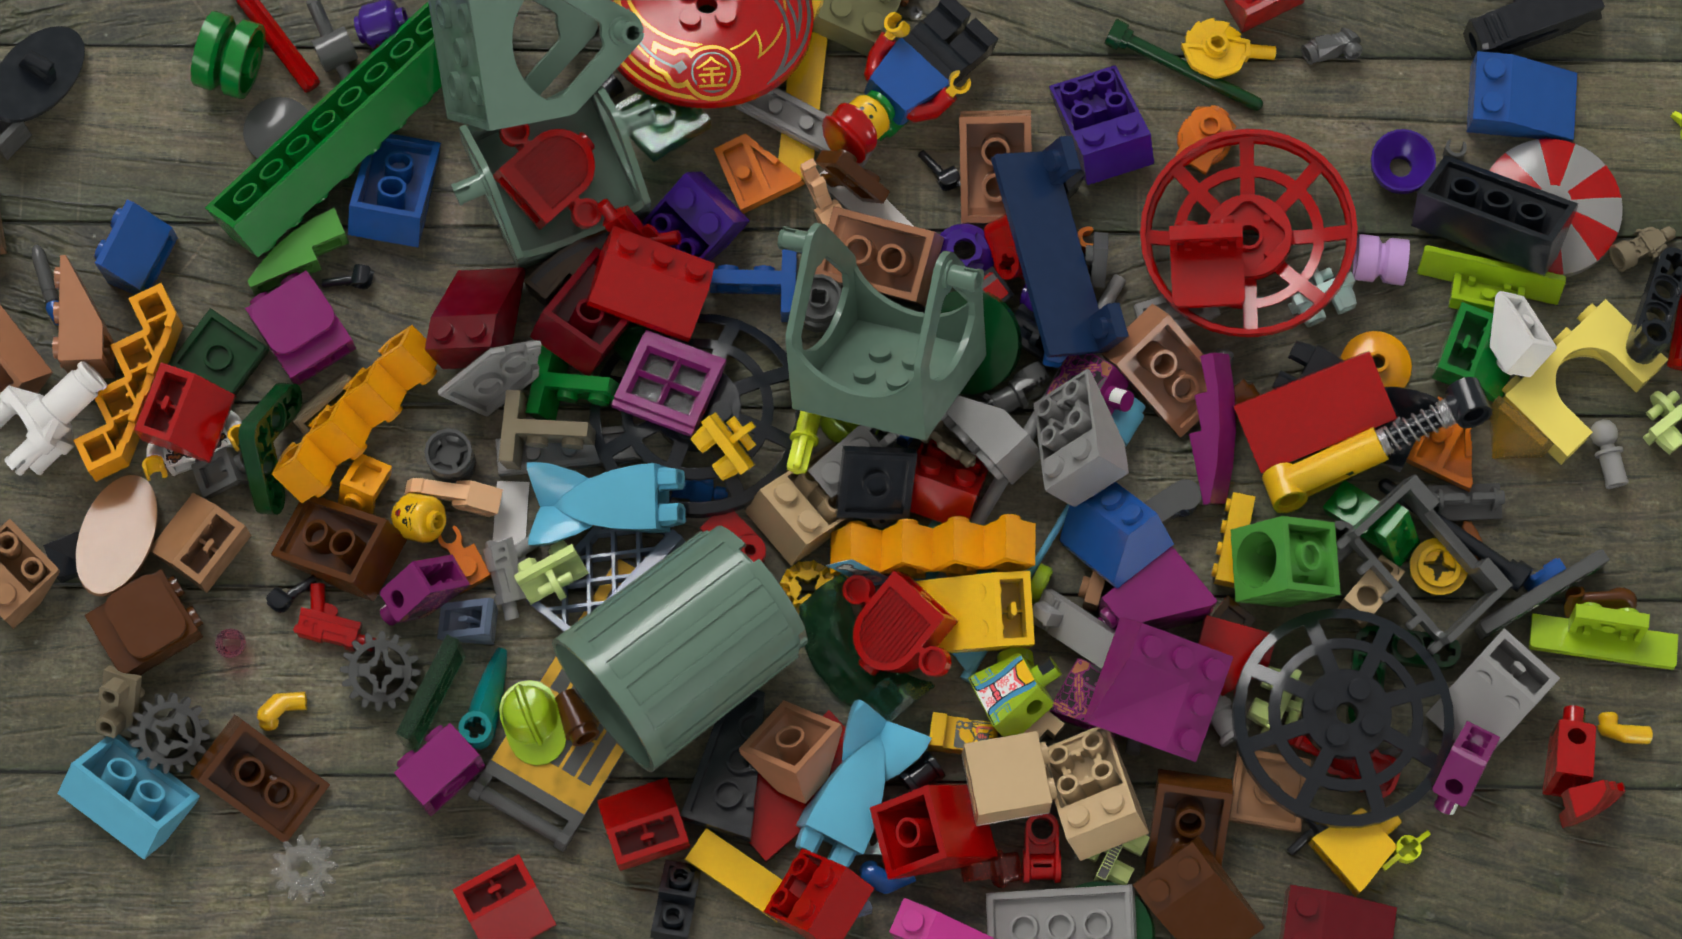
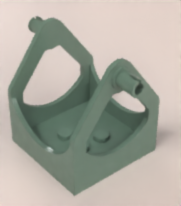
M428 0L447 119L492 131L566 117L577 113L643 40L644 28L641 20L635 13L611 0H532L555 14V24L559 38L531 72L523 78L515 61L512 36L515 19L524 0ZM599 23V35L602 41L601 50L560 97L550 99L541 97V93L595 36Z
M601 85L577 113L566 117L529 123V141L544 131L565 129L576 134L583 132L594 143L595 149L592 152L595 159V173L588 188L579 196L580 199L591 198L598 203L603 199H608L615 209L628 205L639 220L650 214L651 200L629 138L632 136L631 132L658 122L655 112L651 110L652 106L649 100L622 112L620 109L617 110L603 85ZM566 89L547 99L560 97ZM466 124L459 127L461 143L475 175L457 183H452L451 186L460 206L485 195L517 268L523 267L526 269L543 262L577 240L605 229L603 226V215L600 221L590 229L577 227L571 219V211L566 207L539 230L493 177V174L511 159L518 150L515 147L505 145L501 141L499 129L488 131Z
M814 223L808 232L783 226L778 235V248L802 253L785 340L792 409L926 441L986 357L982 291L984 271L979 268L966 267L954 252L943 251L936 260L933 269L925 313L905 308L878 292L859 270L855 255L825 224ZM825 258L842 273L843 288L836 312L825 334L813 347L804 350L802 348L801 334L816 268ZM952 287L968 302L956 310L941 313L944 298Z

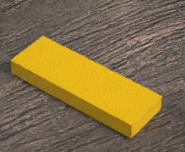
M705 828L684 859L763 914H765L763 911L771 900L772 894L782 882V879L707 828Z

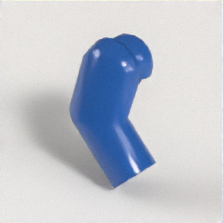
M873 860L865 861L859 868L861 878L873 886L874 890L882 894H889L916 882L915 876L888 880L886 870L879 867L877 862Z

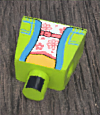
M1016 653L970 676L968 679L993 727L1003 737L1023 734L1053 707L1054 702L1045 686L1060 677L1062 673L1050 656L1034 667L1022 653Z

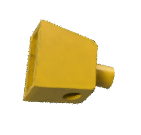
M1360 808L1352 814H1364L1367 811ZM1397 816L1381 824L1362 828L1329 827L1313 837L1308 845L1356 897L1368 885L1397 848V845L1388 835L1402 822Z

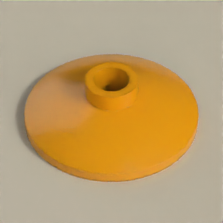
M1369 331L1357 335L1348 342L1341 354V358L1346 360L1369 350L1372 358L1378 357L1384 363L1383 367L1377 368L1384 387H1406L1411 376L1412 363L1408 350L1400 340L1385 332Z

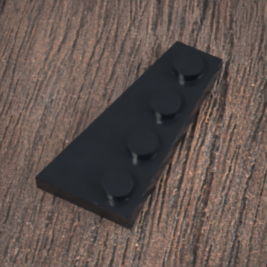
M756 690L714 724L680 815L683 821L752 842L758 771L740 754L739 748L764 721L765 692Z

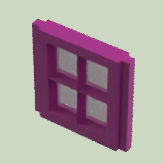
M646 330L614 395L611 406L617 410L692 437L701 422L727 361L719 356Z

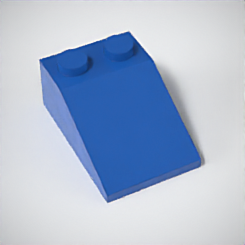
M1477 51L1470 66L1466 132L1533 139H1559L1573 142L1578 73L1513 54Z
M390 134L375 153L366 156L362 160L349 204L348 235L419 248L426 222L441 143Z

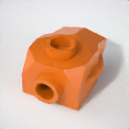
M1211 105L1210 107L1197 106L1191 116L1185 119L1179 132H1177L1179 149L1176 155L1186 147L1205 137L1224 131L1236 130L1237 126L1229 118V113L1216 105ZM1232 146L1209 151L1188 165L1206 175L1212 164L1214 165L1224 160Z

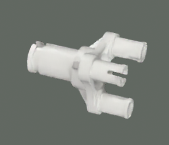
M80 361L77 364L78 368L74 371L71 370L45 396L10 385L0 393V429L15 414H18L28 430L26 434L27 439L4 459L11 470L16 467L15 473L19 476H22L29 467L36 474L42 475L60 455H67L75 447L70 422L98 396L99 390H104L107 387V383L101 375L85 361Z

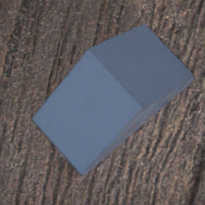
M481 598L445 603L441 606L437 639L494 645L498 608L494 599Z

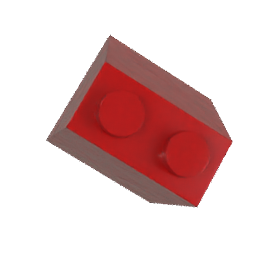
M926 785L869 808L888 880L969 867L998 856L990 825L976 826L968 785Z

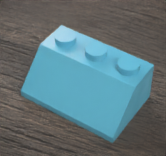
M118 734L115 738L106 736L71 763L57 794L142 859H146L167 841L197 803L200 795L171 773H162L159 764L153 770L146 767L149 758L147 757L141 761L137 760L135 756L139 749L130 747L129 741Z

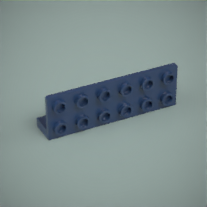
M1060 136L1047 148L1039 152L995 154L991 161L1045 355L1050 358L1107 353L1129 337L1120 303H1107L1102 308H1098L1063 184L1081 169L1072 136Z

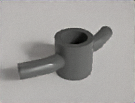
M307 0L306 4L321 35L311 40L325 72L336 69L342 81L352 72L349 62L358 59L355 48L344 26L333 30L321 1Z

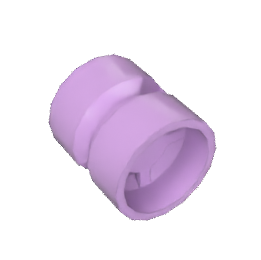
M1358 234L1352 270L1355 280L1374 282L1380 276L1383 283L1404 286L1409 263L1410 240L1389 238L1386 243H1382L1379 236Z

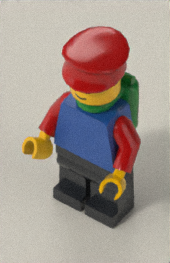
M940 0L938 6L919 22L911 32L910 25L905 21H902L895 28L897 23L901 21L902 15L897 12H891L884 20V27L887 32H881L868 53L864 71L865 80L868 82L864 90L865 95H858L850 103H841L831 116L827 115L823 119V136L831 151L844 149L852 153L857 158L856 163L860 164L866 159V154L874 150L877 140L883 141L886 137L894 136L909 121L916 123L937 119L957 100L956 94L966 93L970 89V78L962 87H956L955 85L992 55L999 38L976 17L967 24L971 13L957 0Z

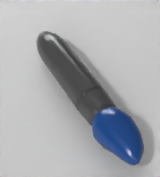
M34 245L32 248L33 264L46 303L47 314L54 322L53 305L54 302H59L55 284L44 250L41 246Z

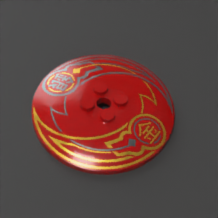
M611 0L635 13L641 20L644 28L643 40L617 68L618 71L635 87L646 94L684 107H730L755 100L780 86L796 71L803 61L812 40L814 27L812 0ZM703 5H711L716 10L711 13H702L698 8Z

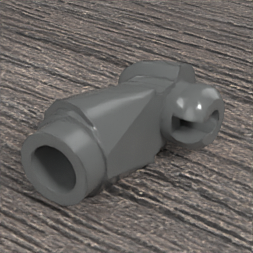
M1341 28L1339 33L1312 37L1307 44L1301 46L1302 55L1309 65L1337 58L1341 54H1344L1348 60H1355L1362 54L1363 49L1360 45V37L1348 28Z

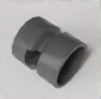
M814 274L803 325L809 331L815 333L826 332L836 312L842 291L838 283L831 277L823 274Z
M447 428L431 435L426 442L424 453L434 478L437 481L449 483L469 480L475 472L476 458L471 443L465 434L458 430Z

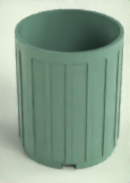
M720 525L711 531H700L552 640L553 650L560 665L585 704L617 744L638 765L649 772H653L799 658V650L808 643L806 637L801 641L798 635L805 630L804 624L778 581L760 559L753 562L741 551L746 544L737 535Z

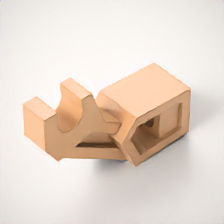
M812 158L800 164V171L816 205L814 213L817 223L825 224L828 227L833 206L842 208L836 198L831 199L826 181L823 176H820L816 168L817 164Z
M412 478L407 480L404 494L417 493L433 496L440 501H451V505L458 510L491 517L498 514L503 489L472 480L449 483L424 478Z

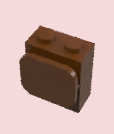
M161 569L152 575L148 574L139 577L111 594L104 604L84 615L116 669L126 674L142 675L203 638L198 627L204 623L193 606L186 609L180 597L185 592L174 575L168 578Z

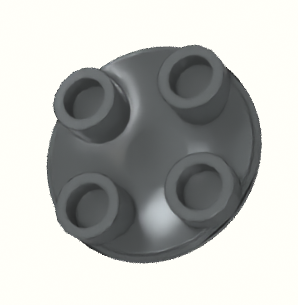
M274 97L260 102L249 112L244 123L243 136L248 150L258 159L309 111L301 103L286 97Z

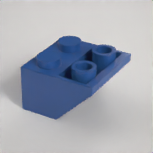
M127 199L123 208H118L111 220L112 230L108 238L101 240L98 244L94 258L96 259V266L108 284L136 295L154 286L178 237L170 225Z

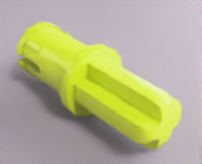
M800 411L796 429L790 434L792 445L786 467L787 470L795 475L805 474L808 471L813 447H816L819 442L816 435L821 415Z

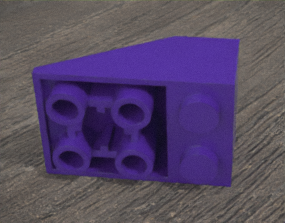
M1116 65L1049 86L1065 134L1073 138L1081 170L1085 172L1084 180L1087 185L1154 164L1151 133Z
M702 171L686 172L642 223L644 226L646 224L654 226L659 233L679 230L681 244L670 247L711 262L735 239L750 220Z

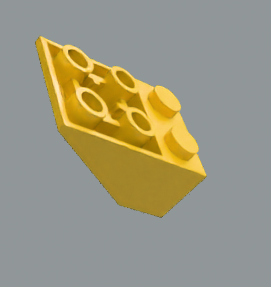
M1030 571L992 572L916 581L958 620L938 646L944 648L949 653L1000 651L1010 648L1030 649L1035 645Z

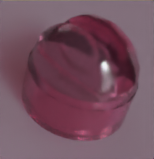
M225 629L217 635L215 646L218 653L223 657L234 658L244 652L246 638L238 629ZM223 639H240L241 646H223Z

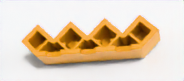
M162 283L128 298L143 330L110 345L125 377L108 384L104 390H99L98 396L95 398L106 424L73 440L88 472L96 482L130 465L140 439L134 430L160 363H169L183 328L178 313Z
M410 325L389 339L378 350L382 356L367 369L362 367L343 387L346 392L337 403L332 406L327 404L310 422L308 427L311 429L298 444L292 442L282 452L272 475L301 503H304L314 495L317 498L324 495L332 486L330 479L336 467L349 458L352 460L357 459L366 450L368 445L365 442L372 428L383 421L387 423L393 421L403 409L401 403L406 392L419 383L422 386L426 385L436 375L437 369L435 367L437 363L425 351L426 338L413 325Z
M1016 514L1001 515L998 520L985 526L971 523L968 518L962 516L950 517L947 522L934 528L919 525L918 521L914 519H900L896 524L884 530L867 527V523L862 521H850L846 523V526L831 533L830 564L853 559L881 574H891L895 570L906 573L913 579H926V572L937 571L946 573L947 577L977 574V570L997 569V572L1023 571L1035 566L1036 523L1021 520V517ZM830 568V574L844 578H849L848 576Z

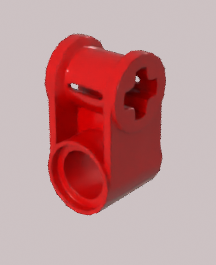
M1004 214L985 226V239L992 254L995 270L1000 277L1005 280L1020 277L1024 280L1007 215ZM1005 267H1011V270H1006Z
M1051 813L1029 817L1025 824L1022 857L1023 883H1029L1030 880H1054L1055 883H1061L1059 824ZM1037 820L1048 822L1052 830L1051 835L1046 839L1035 837L1031 830L1032 823Z

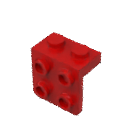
M1218 219L1213 224L1198 225L1195 221H1181L1176 226H1169L1172 302L1174 307L1182 309L1242 305L1245 302L1242 223H1235L1232 219Z

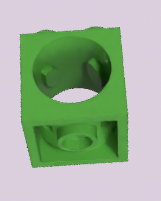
M1280 516L1230 530L1236 602L1288 608L1341 595L1335 522Z

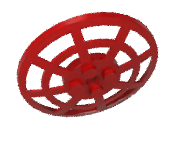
M1246 128L1224 131L1205 137L1186 147L1170 160L1157 176L1147 194L1141 216L1140 239L1142 256L1149 277L1159 294L1175 311L1190 322L1212 332L1237 337H1259L1293 329L1314 317L1330 303L1342 288L1351 270L1356 253L1358 226L1355 206L1349 189L1339 172L1322 154L1308 144L1289 135L1270 130ZM1254 144L1268 145L1286 150L1301 157L1309 165L1296 180L1278 170L1254 166ZM1239 145L1240 166L1218 171L1200 183L1185 168L1193 160L1209 151L1226 146ZM1320 174L1329 182L1339 199L1344 213L1345 225L1326 228L1323 226L1319 208L1312 196L1307 192V189ZM1173 178L1189 193L1178 210L1174 226L1178 222L1187 221L1194 205L1198 202L1211 215L1207 224H1213L1218 219H1232L1235 223H1242L1243 231L1249 229L1259 235V239L1255 244H1243L1245 302L1240 306H1227L1234 309H1243V328L1214 323L1195 314L1188 308L1179 309L1173 305L1172 292L1167 288L1159 274L1152 245L1170 246L1169 231L1152 230V223L1157 204ZM1240 178V195L1232 197L1221 204L1208 192L1223 182ZM1255 178L1275 182L1287 190L1276 202H1273L1266 197L1255 195ZM1298 199L1308 212L1313 229H1291L1286 212ZM1346 240L1345 253L1340 270L1332 285L1324 293L1309 282L1320 263L1324 243ZM1313 244L1310 259L1301 274L1285 262L1290 253L1291 245ZM1274 272L1289 284L1288 287L1273 295L1257 298V280L1265 278ZM1297 292L1313 303L1305 312L1288 321L1272 326L1258 327L1257 309L1279 304Z

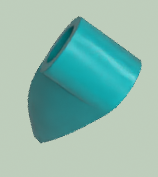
M503 648L495 650L477 685L468 712L459 722V733L476 750L487 748L495 737L500 716L499 705L504 695L507 669V650ZM475 723H481L485 730L483 735L478 734V738H472L468 730L470 726L475 727Z

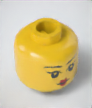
M408 493L401 497L393 507L391 519L393 525L407 540L429 543L436 540L443 532L446 525V512L442 502L437 498L423 494Z

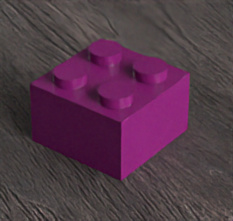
M451 723L444 728L442 725L434 728L424 739L427 743L416 753L414 750L406 753L397 762L398 769L394 772L403 787L430 816L434 815L486 767L478 752Z

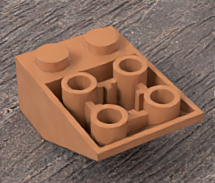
M60 255V267H55L54 284L55 288L59 289V302H54L53 305L54 322L59 324L58 337H53L52 343L54 359H58L61 368H64L67 373L71 370H76L78 368L77 364L80 361H85L103 379L115 378V355L110 346L115 341L79 274L67 256Z

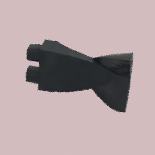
M1296 340L1288 358L1305 367L1299 378L1280 370L1272 388H1278L1344 361V359L1318 343L1316 346ZM1385 387L1397 419L1375 429L1378 430L1384 426L1390 428L1393 426V422H1396V424L1402 422V417L1406 420L1411 418V413L1416 416L1420 414V409L1426 411L1430 409V405L1435 407L1439 399L1418 390ZM1415 440L1411 441L1410 446L1407 444L1402 445L1401 450L1395 448L1394 453L1388 455L1389 460L1383 463L1400 473Z

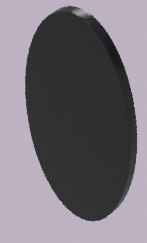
M63 26L42 29L22 40L5 56L0 63V120L9 123L32 120L52 109L66 96L80 74L85 55L83 40L75 30Z

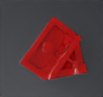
M1205 615L1197 643L1233 656L1220 693L1223 696L1235 689L1243 666L1253 650L1269 632ZM1274 645L1264 654L1259 664L1265 667L1269 666Z

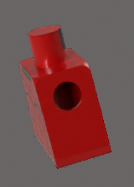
M1573 705L1564 707L1563 719L1558 720L1550 734L1542 794L1562 797L1561 794L1568 788L1589 784L1594 777L1596 726L1585 723L1586 709Z

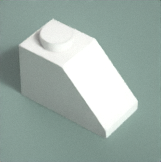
M1499 291L1496 294L1489 347L1496 356L1497 365L1502 371L1509 375L1515 374L1530 378L1557 349V346L1524 296Z

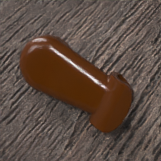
M1572 586L1565 593L1564 613L1567 618L1570 617L1576 603L1594 602L1604 608L1611 609L1626 607L1636 609L1637 607L1636 595L1625 587H1617L1609 591L1585 592L1582 586Z

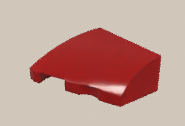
M1601 780L1568 788L1561 794L1565 809L1558 814L1562 828L1586 821L1610 807L1626 792L1624 783L1616 784V781Z

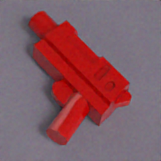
M603 199L596 206L604 217L603 226L608 232L612 230L613 226L667 246L681 244L679 230L659 233L650 224L644 226L628 205L615 209L608 199Z
M310 584L311 609L301 607L299 622L293 628L294 633L298 634L299 638L318 643L326 642L355 652L356 650L352 646L354 640L361 645L365 644L364 635L361 634L362 623L338 617L337 607L325 603V584ZM374 647L369 648L366 651L373 652Z

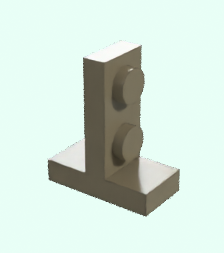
M506 390L498 459L506 469L521 470L524 442H526L527 446L546 448L548 443H561L563 448L573 450L583 449V445H595L596 430L589 422L526 419L527 413L525 411L528 398L520 390Z

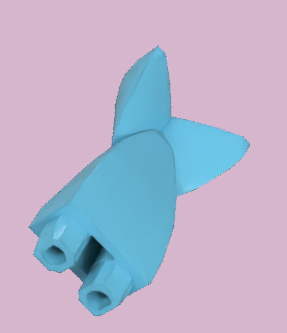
M527 463L528 475L540 505L528 538V545L545 546L571 538L592 527V525L623 531L664 533L670 532V527L685 524L686 522L684 504L670 503L669 491L683 490L685 486V473L683 470L669 468L656 463H648L614 469L588 478L576 471L550 463Z
M860 699L854 701L849 712L843 737V762L830 775L804 808L796 824L801 830L795 847L817 854L822 841L833 845L827 859L849 867L856 855L864 854L872 837L874 824L869 808L882 803L885 782L899 775L918 760L927 749L932 738L887 721Z

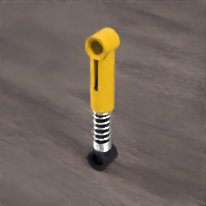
M1465 377L1453 382L1447 387L1444 400L1441 399V401L1436 402L1435 407L1430 405V409L1426 411L1420 409V414L1416 416L1411 413V418L1407 420L1402 417V422L1398 424L1393 422V426L1390 428L1384 426L1376 430L1372 427L1297 463H1279L1270 467L1263 473L1262 481L1274 510L1277 513L1295 511L1307 502L1309 496L1389 460L1388 455L1394 453L1395 448L1401 450L1404 444L1410 446L1411 441H1420V437L1423 435L1429 437L1432 431L1438 433L1441 427L1447 429L1449 426L1451 427L1458 423L1461 428H1473L1483 424L1491 417L1492 408L1479 380L1474 377Z

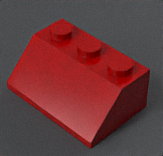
M613 226L600 251L586 305L689 342L709 291L715 263Z

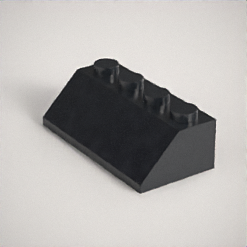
M1445 155L1417 194L1411 226L1458 243L1463 247H1469L1488 254L1495 259L1504 260L1525 268L1530 272H1536L1545 276L1558 257L1579 203Z

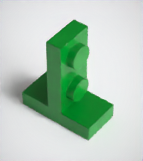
M541 345V354L538 357L539 377L532 382L525 412L536 420L556 421L560 401L577 403L578 399H586L595 405L608 406L609 402H613L614 395L620 384L610 377L567 374L569 364Z
M1344 480L1324 504L1323 510L1325 514L1336 521H1346L1354 526L1379 501ZM1398 503L1392 509L1389 508L1360 535L1380 548L1383 555L1399 567L1420 544L1409 510Z

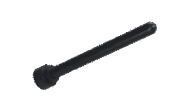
M1387 478L1380 480L1378 484L1379 490L1386 495L1397 486V484ZM1402 498L1397 501V503L1414 513ZM1435 511L1471 553L1481 560L1489 557L1512 583L1510 588L1516 592L1521 589L1534 568L1522 560L1520 562L1514 559L1509 561Z

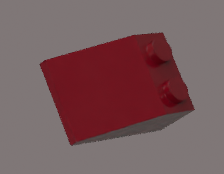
M595 247L542 311L529 336L535 341H540L542 346L587 376L593 374L631 323V321L586 305L601 251L597 247Z
M523 267L457 271L430 318L425 351L442 369L466 368L490 348L513 343L526 272Z
M1290 885L1285 891L1279 939H1393L1397 907L1328 890Z

